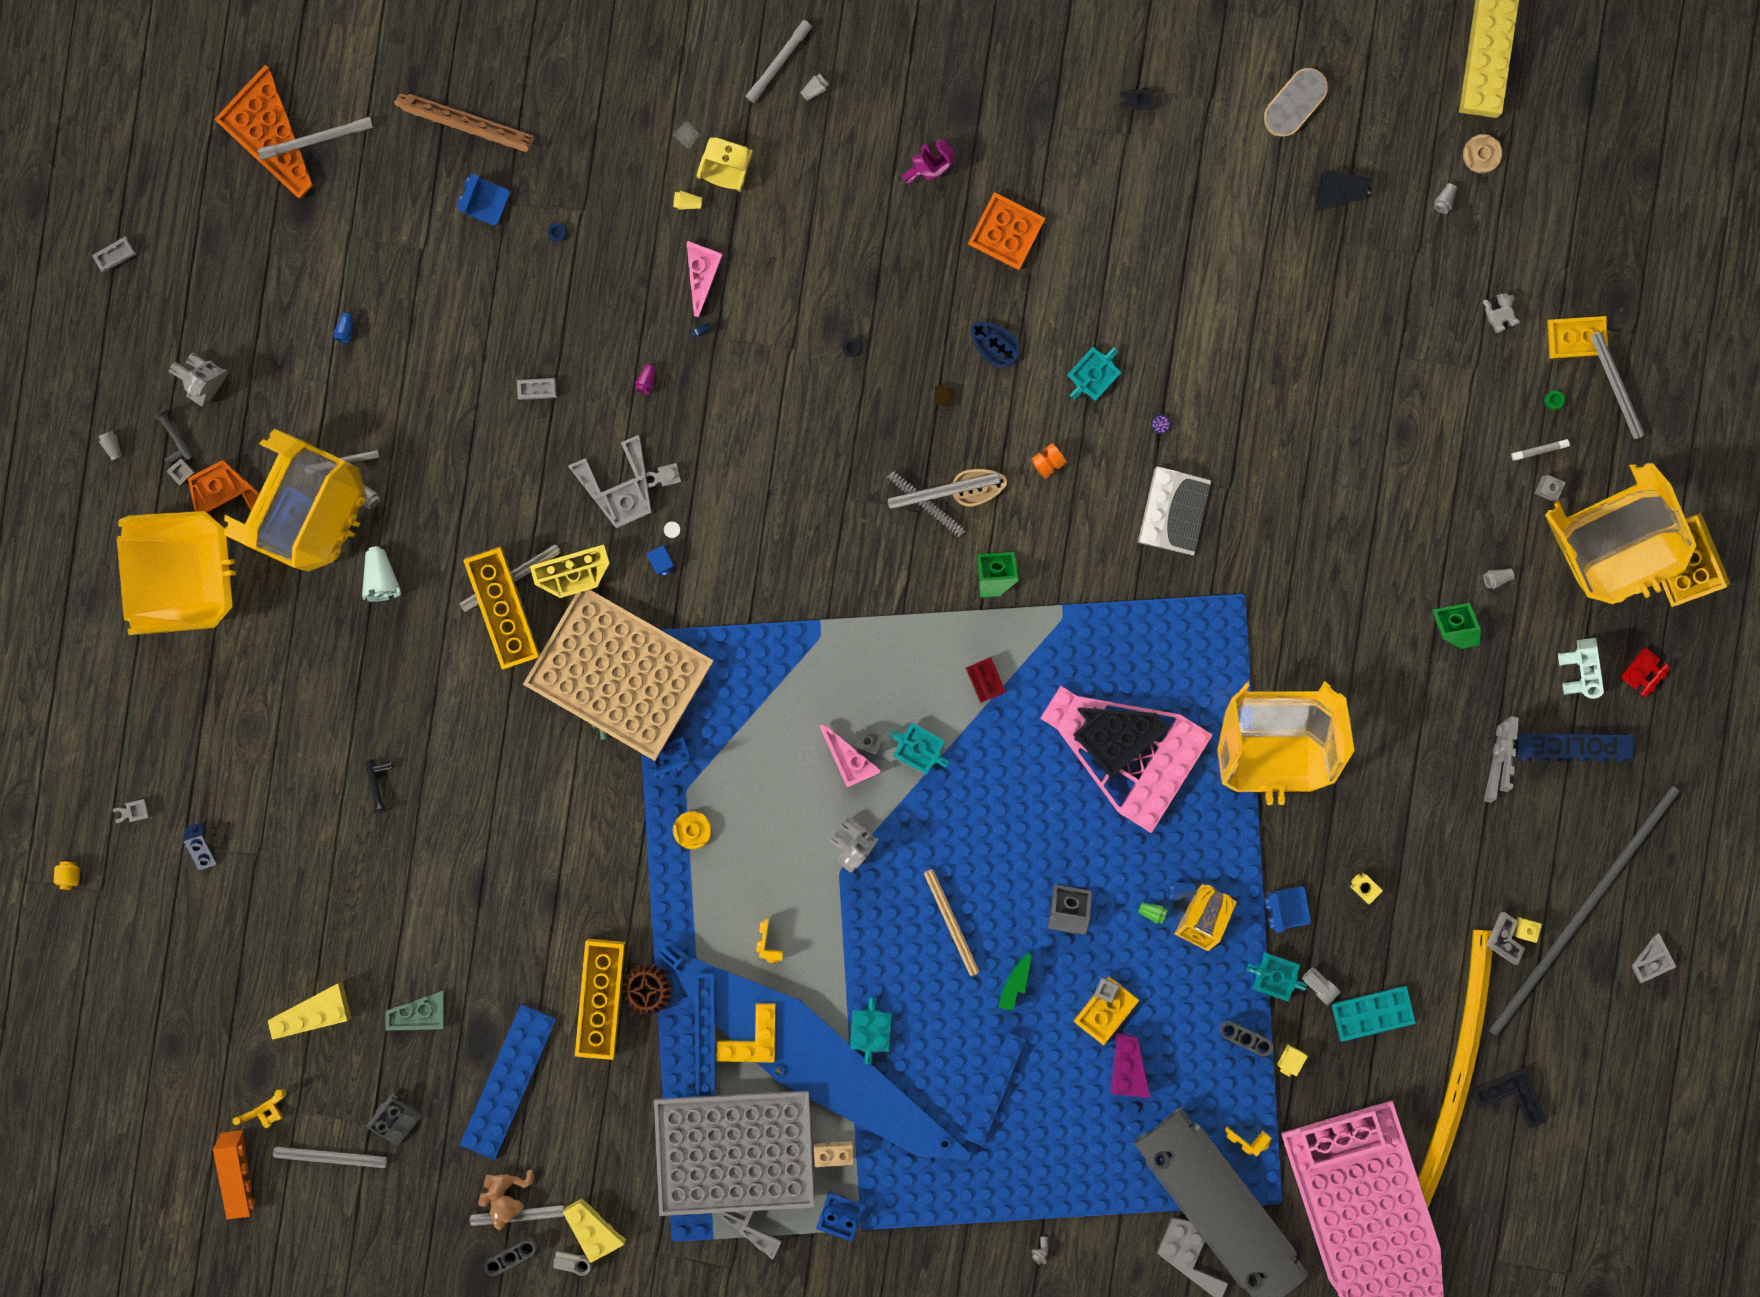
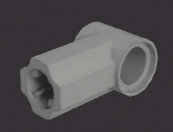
M1314 967L1309 969L1302 977L1304 982L1316 992V995L1327 1006L1341 993Z
M557 1251L553 1268L584 1276L592 1269L593 1262L590 1263L586 1255ZM579 1262H586L588 1269H582L579 1266Z

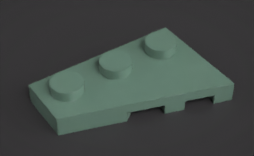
M443 990L387 1010L386 1031L444 1029L445 991Z

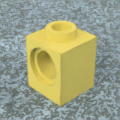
M1364 873L1356 875L1351 881L1352 885L1350 888L1367 904H1370L1382 892ZM1367 882L1369 889L1366 892H1362L1360 887L1363 883Z
M1517 917L1518 925L1513 936L1537 943L1542 924Z
M1287 1045L1277 1065L1281 1068L1280 1072L1289 1077L1291 1074L1297 1076L1308 1056L1298 1049Z

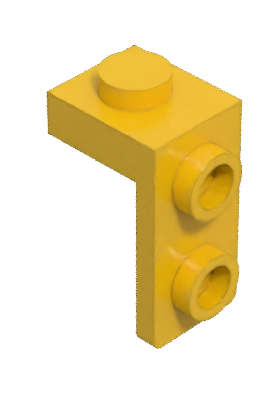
M765 918V921L760 923L759 933H762V941L757 942L756 952H760L759 958H766V962L778 963V960L782 961L784 951L765 948L769 918Z
M1229 1127L1225 1128V1131L1228 1133L1227 1137L1234 1143L1237 1141L1243 1145L1242 1149L1249 1155L1253 1153L1258 1156L1271 1143V1137L1263 1130L1250 1145Z

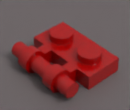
M1644 647L1620 675V678L1633 689H1637L1639 685H1642L1644 689L1640 694L1646 698L1650 692H1654L1655 686L1661 679L1664 680L1670 667L1664 663L1659 669L1656 665L1660 659ZM1652 671L1655 675L1648 682L1645 678Z

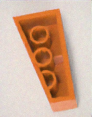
M244 1130L220 1133L213 1152L226 1218L250 1217L252 1210L255 1209V1200L251 1194L252 1184L249 1178Z

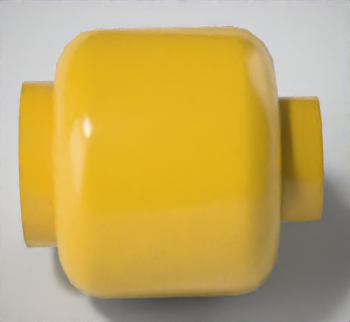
M60 862V865L55 866L54 883L59 885L60 889L72 890V886L79 884L80 868L76 866L75 862Z

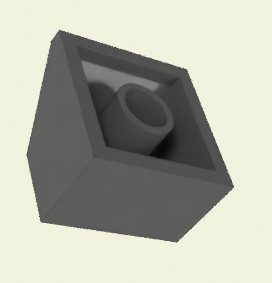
M1054 885L1048 929L1086 935L1090 921L1092 891Z

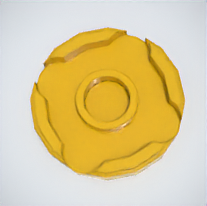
M688 811L676 819L673 826V835L675 840L684 848L697 849L708 842L711 836V824L704 814L697 811Z

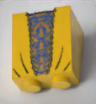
M1202 884L1196 890V894L1183 915L1175 935L1207 951L1211 950L1220 942L1237 901L1227 894L1215 891L1212 886Z

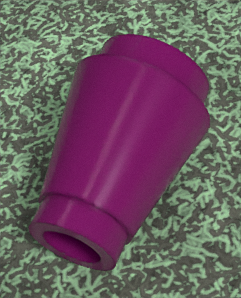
M645 365V368L635 382L636 391L647 395L650 394V391H653L655 367Z

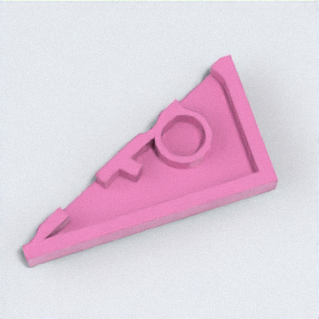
M687 241L694 316L699 318L723 255Z
M825 724L820 725L847 787L881 773L879 768Z

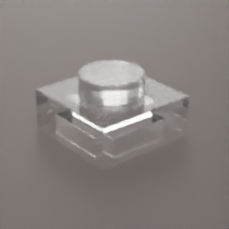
M686 121L673 136L688 149L700 137V134Z

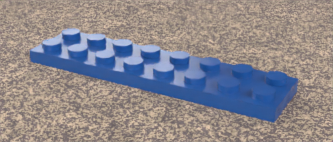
M524 1004L520 1005L461 1140V1146L490 1159H496L556 1022V1018Z

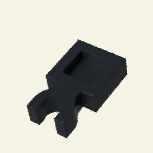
M1134 89L1133 94L1120 91L1119 97L1124 96L1127 101L1124 103L1120 102L1119 107L1124 108L1132 105V110L1152 111L1153 90Z

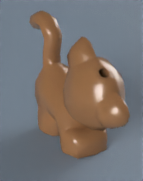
M533 1170L527 1171L526 1180L508 1174L486 1175L483 1187L488 1189V1192L480 1194L478 1206L486 1207L489 1203L491 1204L490 1215L493 1218V1225L496 1229L501 1230L505 1223L510 1222L518 1212L523 1210L524 1205L522 1202L514 1200L509 1196H504V1194L512 1184L523 1188L532 1185L534 1180Z

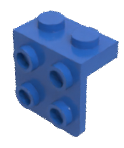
M472 173L471 177H467L464 188L466 190L464 195H460L458 199V210L461 213L496 226L500 221L510 191L485 181L480 176Z
M683 736L668 741L656 761L650 758L654 768L653 775L661 778L669 775L671 770L677 769V771L688 767V764L691 762V755Z
M1299 886L1266 893L1265 905L1266 909L1270 911L1271 916L1268 917L1269 926L1276 933L1284 932L1286 928L1307 925L1311 922L1304 887Z

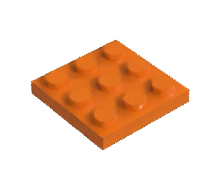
M994 192L968 245L1020 270L1045 218Z

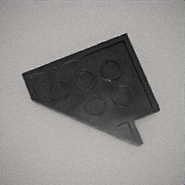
M1078 707L1076 710L1087 722L1073 733V736L1106 774L1112 778L1168 730L1169 727L1157 713Z

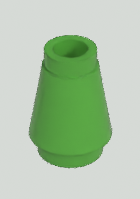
M1142 902L1138 913L1156 924H1163L1168 909H1165L1164 906Z

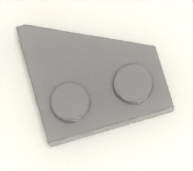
M1658 933L1651 939L1631 967L1639 983H1643L1675 968L1676 965Z

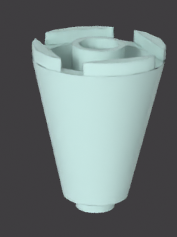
M378 546L369 548V551L365 554L363 600L367 597L368 601L375 602L389 600L391 595H394V598L401 595V589L385 550Z

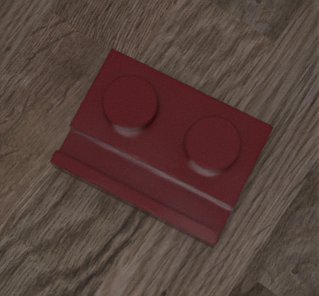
M991 657L965 668L980 703L1006 692Z

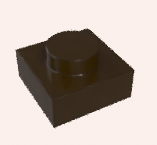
M935 385L933 405L952 407L955 387Z

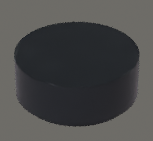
M848 338L844 341L842 349L846 356L856 357L860 354L862 346L858 339Z

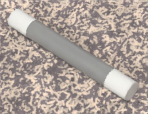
M1566 439L1515 452L1511 456L1512 460L1515 461L1566 448L1570 444L1569 440Z

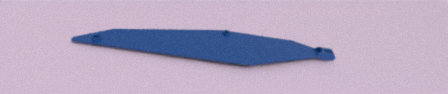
M671 940L667 942L668 946L664 945L662 948L663 952L659 951L657 953L675 970L694 1007L695 973H714L715 1026L732 1041H755L756 1003L776 1004L775 1062L756 1063L777 1082L794 1091H809V1099L916 1156L955 1160L970 1159L971 1155L968 1150L872 1064H864L865 1058L855 1049H850V1044L801 1000L690 957ZM776 1068H781L782 1072H776ZM947 1141L948 1144L944 1146L941 1144V1142Z

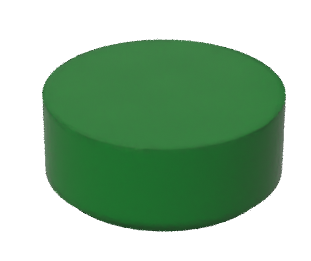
M1554 390L1546 394L1544 402L1547 408L1557 410L1563 407L1565 397L1562 392Z

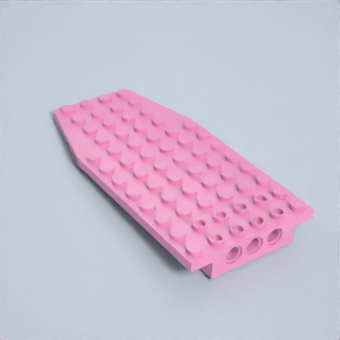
M1393 1101L1282 1132L1281 1135L1328 1279L1336 1289L1339 1297H1443L1441 1248Z

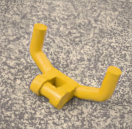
M276 1090L275 1095L270 1100L248 1113L233 1118V1124H242L258 1116L262 1125L268 1128L273 1122L281 1120L283 1115L276 1104L286 1095V1090ZM270 1109L272 1114L267 1117L265 1112Z

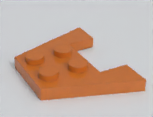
M224 460L188 478L194 511H205L208 515H210V510L242 494L249 509L252 511L260 494Z

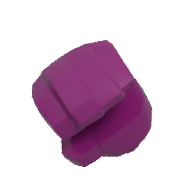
M939 139L935 144L940 155L935 156L928 144L922 145L921 153L912 157L915 166L905 174H902L903 179H907L906 183L910 185L921 175L927 180L941 176L955 161L954 148L946 140Z

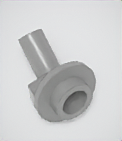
M1040 1237L1041 1249H1033L1031 1251L1033 1254L1032 1258L1038 1264H1046L1048 1237Z

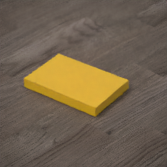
M1606 316L1547 320L1550 359L1599 356L1591 339V335L1596 332L1602 333L1608 347Z
M1108 976L1107 980L1119 984L1110 976ZM1120 985L1112 1003L1093 995L1074 1019V1022L1102 1045H1105L1140 1000Z

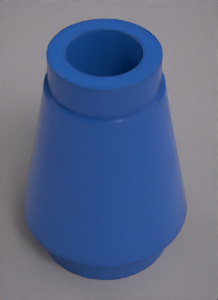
M342 313L333 332L335 340L349 343V340L352 339L353 315Z
M1171 882V884L1166 885L1167 898L1176 901L1195 895V884Z

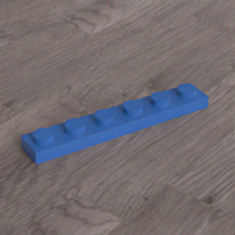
M1007 1031L966 1133L965 1140L980 1146L984 1145L1025 1043V1038Z

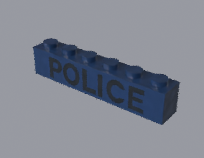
M1517 733V740L1514 743V749H1516L1515 757H1519V761H1531V757H1538V761H1550V758H1558V761H1569V758H1577V761H1589V758H1596V761L1608 762V758H1615V762H1627V758H1633V735Z

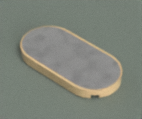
M1312 68L1301 69L1286 83L1264 112V123L1271 134L1279 137L1290 136L1306 121L1326 96L1327 81L1322 73Z

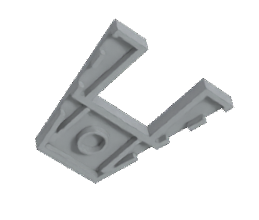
M639 435L621 442L636 478L602 493L586 458L568 466L616 528L652 514Z
M1511 716L1497 727L1496 736L1498 737L1493 749L1494 755L1484 797L1485 802L1492 803L1497 799L1503 761L1500 791L1508 792L1513 789L1510 778L1511 775H1514L1515 769L1512 764L1513 758L1516 756L1514 743L1517 740L1519 718Z
M754 1211L715 1213L739 1231L742 1236L749 1239L758 1249L766 1253L769 1258L774 1259L781 1240L747 1225Z
M1172 1217L1157 1253L1213 1297H1223L1228 1283L1194 1268L1205 1240L1189 1220Z

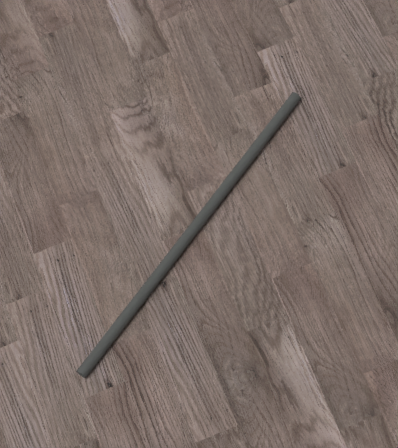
M1674 786L1669 789L1489 1029L1492 1034L1497 1036L1659 821L1680 790Z

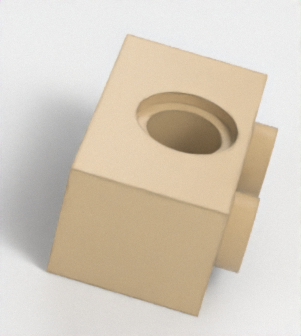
M853 1141L814 1143L815 1167L854 1165Z

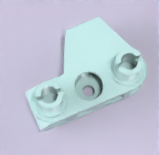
M1596 638L1577 640L1576 652L1558 653L1559 665L1577 663L1580 665L1582 677L1580 681L1564 682V695L1582 692L1584 696L1595 699L1604 693Z

